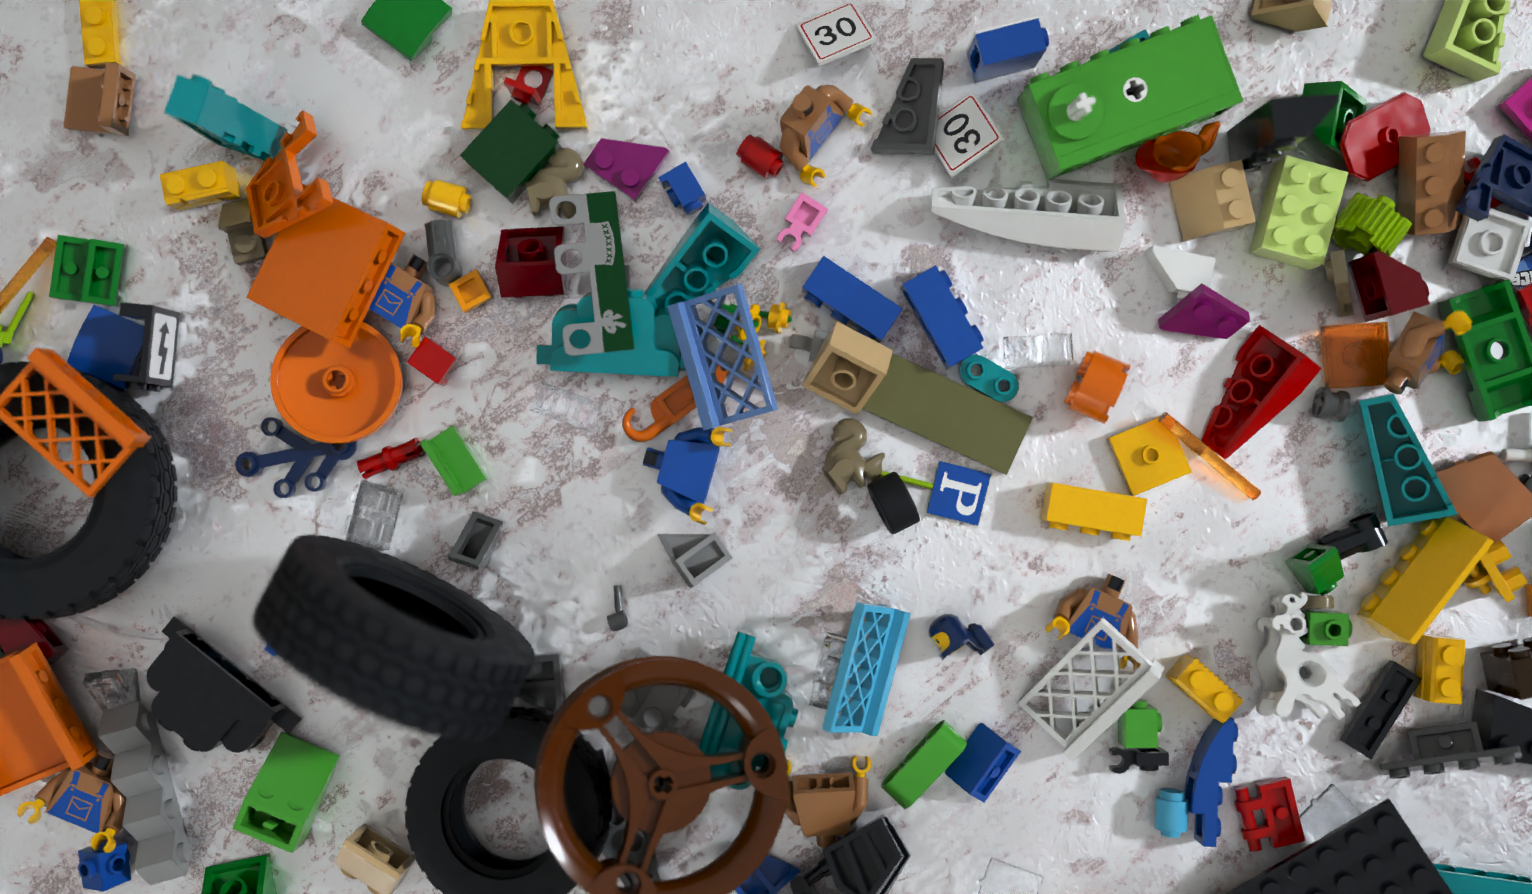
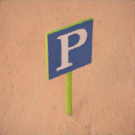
M939 461L934 484L899 475L904 483L932 490L926 513L979 525L991 474ZM882 471L881 477L889 474L890 472Z

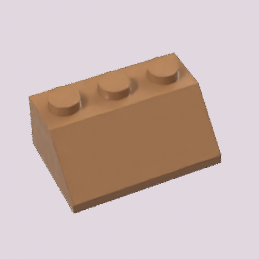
M1466 131L1400 136L1398 212L1400 216L1407 218L1412 223L1407 234L1416 236L1447 233L1460 227L1463 214L1456 211V205L1464 193Z

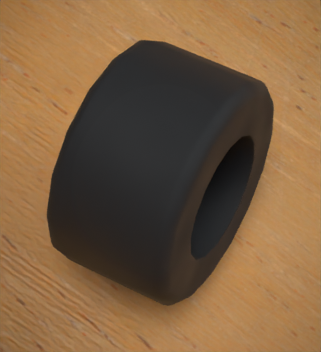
M893 471L867 485L873 504L891 534H896L920 521L914 501L904 482L896 472Z

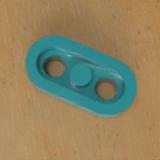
M971 355L965 358L959 366V377L964 384L998 402L1010 401L1018 393L1019 382L1016 376L981 355ZM972 365H978L981 368L979 376L972 375L970 371ZM1001 380L1008 383V390L1006 392H1002L998 388V383Z

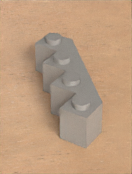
M140 701L104 710L102 712L98 737L115 754L110 782L126 797L122 826L138 841L134 870L149 885L185 876L188 871V863L192 858V850L156 718Z

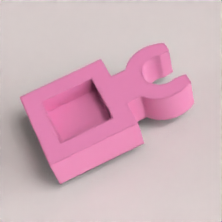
M801 192L784 220L791 226L779 233L777 242L781 244L785 237L792 236L795 239V244L792 246L791 251L795 253L801 246V235L804 233L811 237L828 212V209Z

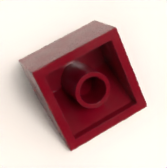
M564 226L501 229L495 263L501 298L565 294L567 274L557 272L554 255L555 248L558 245L565 244ZM563 252L561 255V262L564 266H566V252Z
M1377 251L1347 262L1365 322L1430 304L1428 300L1429 288L1427 283L1422 280L1421 273L1387 254Z

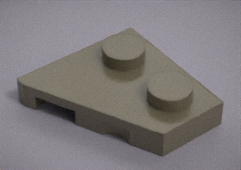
M1344 250L1330 252L1331 260L1324 261L1328 282H1335L1340 316L1354 315Z

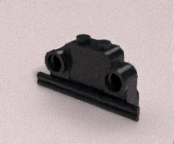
M174 616L161 631L170 639L147 671L146 678L149 686L159 692L154 698L151 708L153 714L158 718V723L166 730L174 731L182 737L183 743L189 749L208 752L223 744L231 752H243L258 746L264 740L267 730L273 723L290 734L302 720L300 716L177 617Z

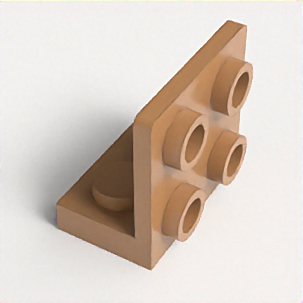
M106 62L105 70L72 66L70 68L64 127L76 131L128 136L136 74L116 63Z

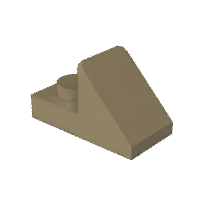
M248 198L222 204L218 228L228 234L234 263L243 265L265 259L268 253L265 238L254 233Z

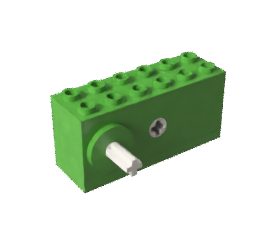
M1199 15L1192 16L1180 22L1181 26L1171 31L1169 26L1152 32L1150 38L1142 42L1139 41V38H1135L1121 44V49L1111 54L1106 49L1090 56V61L1079 65L1078 61H1074L1061 67V72L1049 77L1048 72L1030 79V84L1023 87L1024 91L1017 98L1047 181L1141 146L1143 143L1153 140L1158 136H1165L1171 132L1180 131L1222 115L1243 102L1212 15L1200 19Z

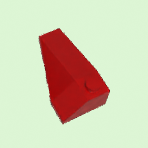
M1261 325L1255 329L1239 349L1235 359L1238 363L1232 377H1228L1225 382L1224 388H1226L1222 401L1220 405L1215 407L1201 439V442L1225 460L1295 400L1322 369L1305 354Z

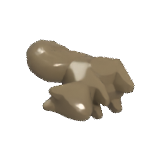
M561 148L554 151L553 155L547 160L549 166L537 171L531 180L526 182L533 216H537L541 208L549 207L551 198L575 195L568 194L567 183L577 180L584 170L583 160L575 150ZM563 201L556 206L557 215H559L560 208H562L563 214L567 219L572 218L576 214V206L572 202Z
M845 418L838 421V424L833 428L831 436L835 444L826 454L825 465L822 467V471L836 492L841 495L847 492L846 484L852 480L859 488L865 486L863 476L870 482L881 478L882 460L885 454L879 453L865 460L858 452L867 440V430L863 424L853 418Z

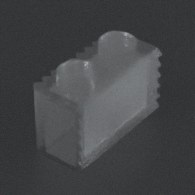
M361 480L360 485L356 484L351 495V502L355 503L353 513L346 517L343 525V533L347 534L345 541H351L379 551L389 550L405 489L372 480Z

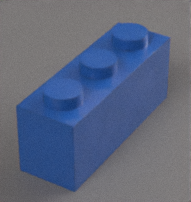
M825 256L819 261L802 287V292L806 294L804 299L818 309L823 305L832 311L830 317L844 325H847V323L858 329L857 332L878 343L882 341L903 310V308Z
M935 265L902 284L900 289L942 363L948 369L983 349L981 342L984 339L975 324L971 326L965 317L968 311L961 298L955 299L949 289L952 287L949 276L944 270L939 271Z

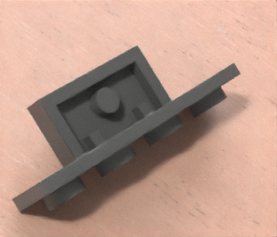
M1474 721L1409 730L1408 736L1414 760L1379 764L1383 775L1389 774L1390 779H1401L1410 777V772L1423 770L1425 775L1444 773V767L1458 766L1459 770H1472L1480 768L1479 763L1494 761L1495 766L1515 764V758H1521L1522 754L1520 746L1484 750L1477 722Z

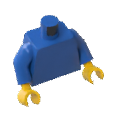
M702 427L683 431L678 433L674 440H668L665 452L648 447L644 456L643 466L660 470L657 483L661 485L663 496L675 509L703 525H706L707 522L701 519L702 512L704 510L713 511L710 506L705 505L720 448L721 446H731V443L723 441V435L725 432H732L731 428L716 427L703 431Z

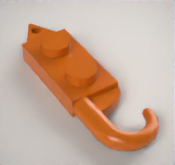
M718 365L715 374L717 380L723 384L728 370L722 371L721 365ZM686 375L654 398L650 409L655 422L644 430L637 431L632 428L630 420L635 413V409L630 408L622 419V427L625 434L636 442L649 441L695 409L696 404L688 376Z

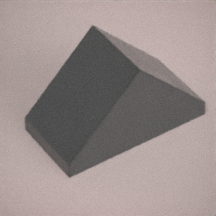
M473 511L449 553L448 560L476 570L487 568L503 522Z

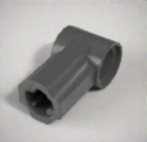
M442 219L432 220L425 224L429 257L427 271L439 284L449 286L448 284L462 277V269L458 263L454 222ZM450 263L451 269L449 273L439 276L438 270L440 266Z

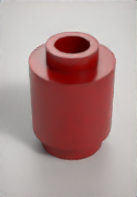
M751 134L743 140L736 152V155L741 158L742 164L765 180L770 176L775 178L785 164L782 161L783 153L761 137H754Z

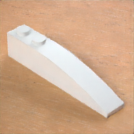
M1048 180L1047 186H1033L1030 181L1019 182L1018 188L1005 189L1002 187V184H989L984 190H976L973 186L932 188L931 212L951 221L991 235L1023 243L1064 248L1067 250L1083 249L1095 250L1097 252H1119L1126 223L1121 184Z

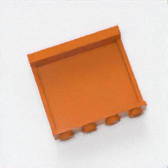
M302 184L303 190L307 187L304 184ZM332 197L333 204L277 233L246 298L333 342L350 348L405 232Z
M37 642L0 657V796L69 767L72 771L83 767L99 752Z

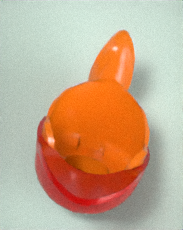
M1214 121L1204 125L1198 135L1181 130L1171 132L1165 136H1158L1153 140L1145 142L1136 152V165L1141 170L1147 171L1153 179L1159 182L1166 183L1181 179L1191 173L1199 162L1200 156L1205 155L1212 148L1221 123Z

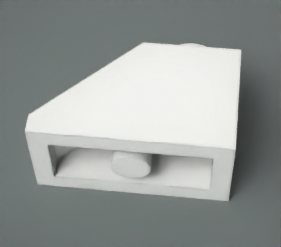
M1156 245L1145 250L1144 257L1167 292L1178 295V300L1181 301L1201 283L1210 288L1216 258Z

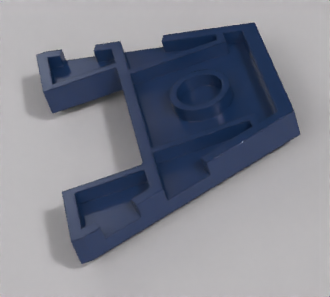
M1505 134L1493 139L1456 205V211L1477 222L1488 218L1492 197L1532 217V149ZM1532 233L1529 244L1530 249H1532Z

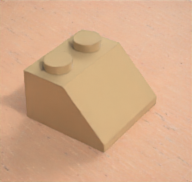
M1242 160L1211 166L1190 173L1176 181L1169 182L1182 242L1243 229L1256 222Z
M837 321L824 340L802 386L858 415L886 376L893 350Z
M364 823L344 841L334 864L339 866L341 872L347 877L359 879L367 884V888L373 894H393L413 865L415 856Z

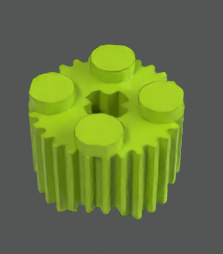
M1355 193L1336 218L1333 228L1334 233L1331 239L1334 240V243L1338 244V247L1344 250L1347 247H1351L1352 250H1356L1364 256L1377 251L1391 256L1407 234L1412 223L1407 218L1400 216L1399 212L1394 211L1396 204L1390 198L1379 195L1377 198L1372 199L1361 193Z

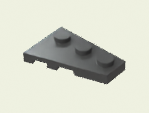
M911 58L897 88V96L889 113L887 112L883 119V127L877 139H874L870 148L873 153L934 154L944 72V61L942 58Z

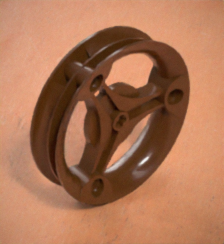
M672 656L638 657L607 667L591 676L579 685L558 708L545 731L537 754L534 776L535 803L545 837L556 860L566 874L588 894H730L758 868L777 837L784 817L788 795L787 762L778 731L761 703L739 682L723 672L685 658ZM672 685L695 690L708 696L726 709L742 729L744 734L740 740L738 750L703 754L691 740L678 733L654 731L644 734L620 710L625 693L646 686ZM595 697H604L606 707L603 712L599 714L590 713V701ZM615 716L620 719L635 738L623 749L604 727ZM596 728L605 737L617 758L610 778L611 795L617 810L626 820L622 843L616 858H608L602 861L596 859L578 838L568 816L564 795V776L572 746L581 730H594ZM763 754V766L758 770H752V758L755 755ZM737 760L740 772L711 778L709 766ZM659 775L662 778L668 777V779L664 780L667 785L663 789L659 786L654 788V785H657L654 780ZM742 782H747L754 788L753 800L745 823L730 846L720 856L703 868L685 876L668 880L650 879L646 871L660 839L664 834L676 832L692 823L704 809L710 793ZM637 830L647 832L648 836L638 863L627 858ZM623 873L634 875L632 883L627 887H619L617 885V880Z

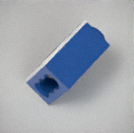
M1038 15L974 31L966 49L974 83L1036 67L1047 50L1046 47L1049 46L1047 30L1045 27L1041 28Z

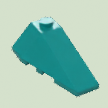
M708 202L643 294L650 295L655 299L658 311L667 308L669 305L714 292L717 287L726 281L733 280L739 276L760 251V247L731 218Z

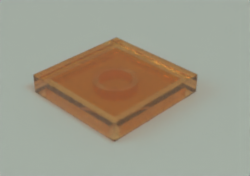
M1388 322L1320 327L1325 388L1383 386L1388 379L1386 372L1388 356L1390 354Z

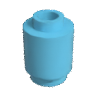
M1174 788L1159 789V796H1156L1154 828L1160 830L1162 836L1179 838L1181 833L1187 832L1189 800L1185 798L1186 792Z

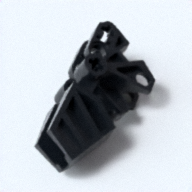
M881 815L822 849L825 857L817 862L818 865L805 875L794 877L791 880L790 888L793 894H819L814 884L823 877L831 875L835 887L844 894H888L911 854L889 817Z

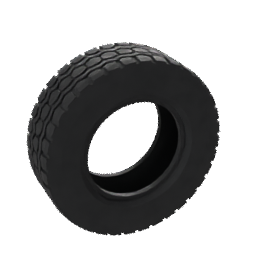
M29 362L0 364V395ZM36 371L29 378L30 392H44V377ZM79 372L151 438L143 447L136 448L94 496L92 507L85 523L73 538L63 546L39 557L26 558L11 552L0 544V619L59 618L82 613L96 608L98 605H103L117 597V593L121 594L135 583V578H141L150 568L149 563L156 560L162 550L161 544L166 543L171 531L169 525L170 522L173 523L176 507L173 506L174 502H177L178 486H175L174 481H177L175 465L171 464V461L174 459L169 445L164 444L166 441L160 428L154 425L156 422L133 398L113 385L85 373ZM53 386L54 391H59L57 388ZM54 395L55 415L70 414L69 399L64 395ZM31 396L32 416L46 415L45 396ZM13 397L4 407L14 417L23 416L22 397ZM79 417L80 437L95 436L94 422L89 417ZM55 418L56 428L63 430L71 436L70 418ZM0 419L1 449L10 440L19 436L2 419ZM47 419L32 420L33 430L47 428ZM103 430V436H107L108 434ZM104 439L105 459H114L123 447L114 439ZM95 440L80 441V445L88 459L96 460ZM97 463L91 464L94 481L98 478Z
M323 535L298 536V538L296 537L291 542L262 593L252 619L257 635L263 640V643L269 650L274 651V654L281 661L287 663L291 669L301 676H305L307 680L321 689L324 688L335 697L347 701L350 705L365 712L368 711L381 719L395 722L397 725L411 730L415 729L421 733L433 736L438 735L447 739L455 738L456 740L465 741L470 739L474 741L481 740L482 738L486 739L493 735L501 726L505 716H507L535 660V652L531 648V644L513 625L466 592L457 589L452 584L437 578V576L425 570H421L386 553H381L378 550L367 546L364 547L351 541L347 542L343 539L330 538Z

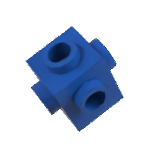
M107 840L102 841L96 851L91 846L78 851V871L82 877L83 888L104 892L131 880L130 852L126 842L115 841L116 847L110 853H106L103 850Z

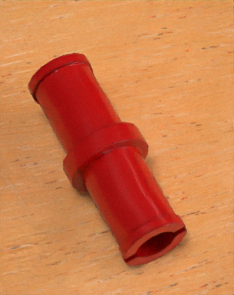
M417 437L395 447L386 446L382 449V452L363 460H358V470L360 473L365 471L362 474L364 479L389 469L395 471L400 468L401 464L418 457H423L424 449L421 444L417 445L420 443Z

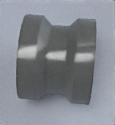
M1320 387L1313 400V416L1318 419L1331 417L1335 422H1343L1350 409V394L1342 390L1335 393L1331 392L1329 388Z

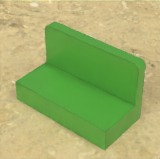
M455 426L449 427L432 439H424L420 442L454 496H462L488 479Z

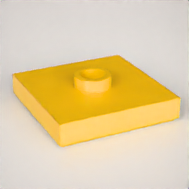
M1168 414L1107 438L1130 496L1138 495L1192 472Z

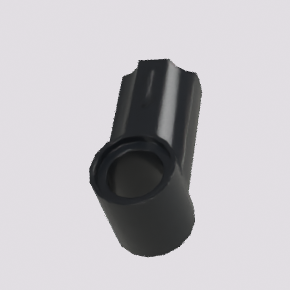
M1375 512L1355 517L1347 522V526L1317 538L1318 545L1334 546L1339 552L1340 560L1358 552L1364 553L1378 549L1388 543Z

